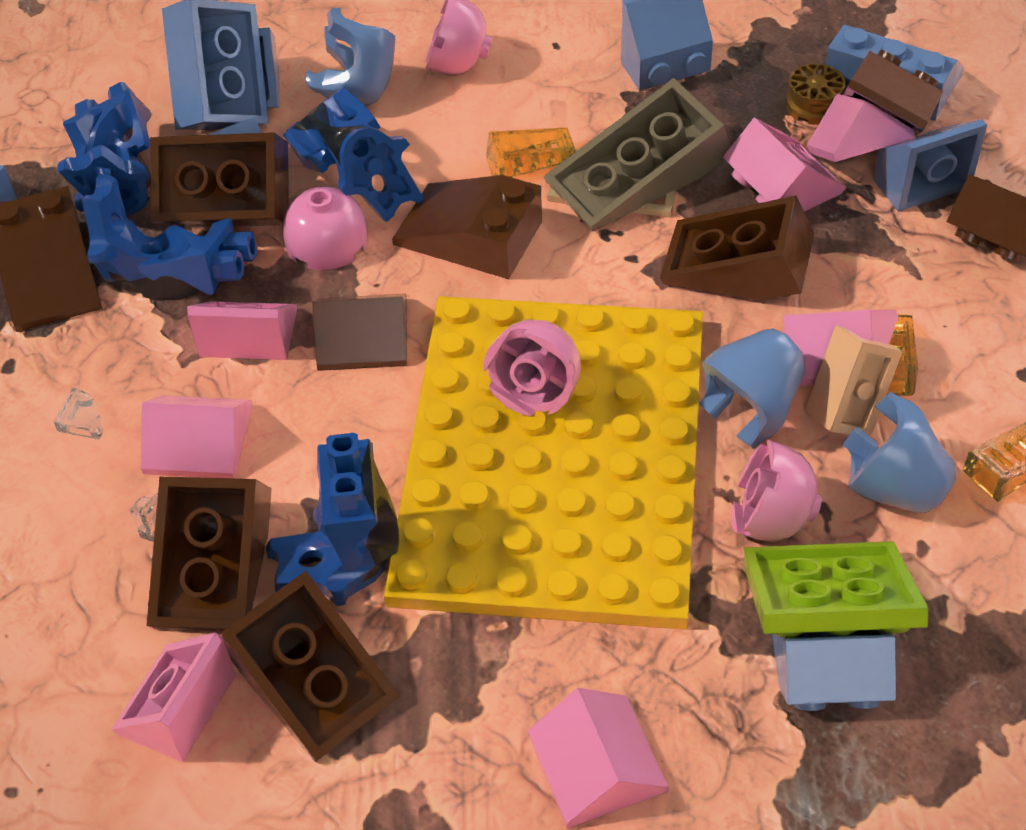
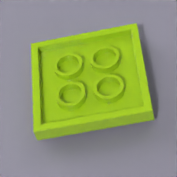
M894 541L743 547V566L764 634L791 638L799 636L803 632L827 631L834 635H850L856 632V630L881 629L889 633H903L910 628L928 627V606Z

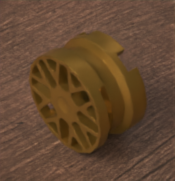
M810 63L796 68L789 76L786 99L788 113L797 121L801 117L809 120V125H819L836 94L844 95L845 78L837 69L825 64ZM818 70H821V75H817Z

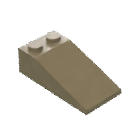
M673 78L543 177L546 183L593 232L638 210L639 207L647 203H652L666 196L667 193L675 189L678 190L699 180L725 160L723 156L729 150L730 144L725 126Z

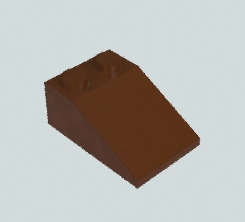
M880 50L878 54L869 51L847 86L844 95L868 101L914 129L916 137L925 129L943 91L935 87L938 81L920 70H916L913 75L900 68L899 66L902 61L884 50Z
M274 132L150 137L151 222L213 225L215 222L229 218L232 219L233 226L283 225L284 213L289 206L288 142Z
M505 175L428 183L422 192L424 200L419 204L415 203L392 238V243L398 247L509 279L542 223L541 185Z
M68 186L0 203V277L16 332L103 309L92 265L88 261V250L81 222Z
M797 196L677 220L660 279L665 285L759 301L801 294L814 232Z
M159 476L146 626L225 630L252 610L268 539L271 487L257 479Z
M304 571L220 633V636L225 641L233 664L314 762L321 759L400 697L307 571Z

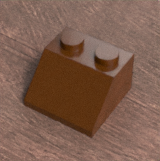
M969 174L946 222L958 227L954 234L955 236L979 245L982 238L998 244L994 253L1019 263L1022 255L1026 257V197Z

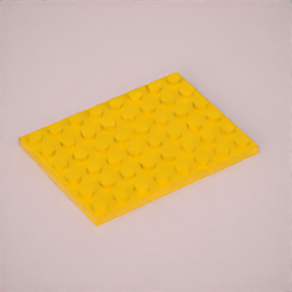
M438 296L397 520L399 528L398 552L392 555L390 559L384 592L385 607L687 630L703 311ZM524 320L551 322L560 326L572 337L579 351L581 374L574 393L568 402L555 413L548 414L549 411L540 412L534 410V416L522 415L507 408L493 395L489 388L492 381L488 375V368L484 372L483 366L487 350L494 340L512 324Z

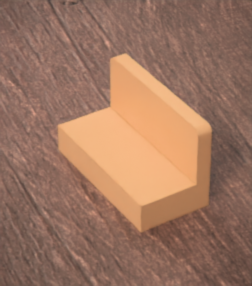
M836 326L808 399L805 412L831 432L850 435L856 427H859L871 437L880 411L875 406L887 395L903 351L893 345L861 338L845 327Z

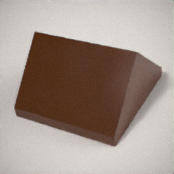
M406 293L318 298L312 301L318 371L407 366Z

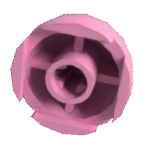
M445 0L440 12L444 16H441L438 25L435 27L425 68L446 75L464 74L473 68L478 57L486 59L492 37L486 35V19L483 12L474 3L468 0Z
M327 186L305 190L293 198L284 213V245L293 261L296 262L297 258L300 261L307 262L308 268L313 270H334L349 265L355 260V253L362 246L363 250L368 244L366 218L358 201L351 195H345L338 188Z
M524 320L509 326L488 348L483 363L484 372L488 368V375L492 381L489 388L493 395L507 408L527 416H534V410L540 412L549 411L548 414L557 412L568 402L574 393L581 374L580 354L572 337L560 326L544 320Z
M767 440V445L761 443L757 446L749 458L738 484V487L745 489L743 506L738 502H733L731 525L736 533L754 539L775 542L790 538L799 532L806 522H813L820 511L822 497L820 494H817V478L811 464L801 453L774 441Z

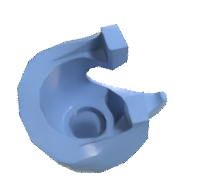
M331 8L327 14L328 26H324L326 51L345 70L326 69L319 73H312L309 70L306 72V82L311 90L322 94L326 98L331 97L338 90L345 87L364 106L374 104L380 100L389 83L395 58V35L387 29L363 25L344 18L341 14V8ZM336 39L347 42L352 48L338 43Z
M774 328L762 330L728 343L712 352L702 363L705 372L706 393L699 404L716 419L731 403L734 391L745 398L756 410L757 414L738 433L737 437L754 449L758 444L771 438L783 426L796 391L805 374L803 352L787 334Z
M890 392L875 406L876 409L897 425L887 442L879 448L874 439L859 427H856L842 444L851 454V473L847 486L865 499L915 513H928L941 505L956 480V463L939 442L919 407L911 401Z

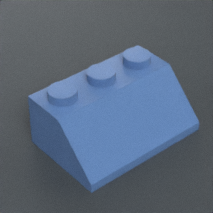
M183 0L162 8L175 130H218L252 117L256 118L258 125L269 124L256 4L217 0Z
M843 25L828 47L826 65L834 67L842 73L845 78V91L869 51L878 54L880 50H884L902 61L899 66L900 68L913 75L916 70H920L938 81L935 87L943 91L930 118V120L935 121L964 71L963 65L957 59L941 55L938 52L924 50L899 40L866 32L861 28Z

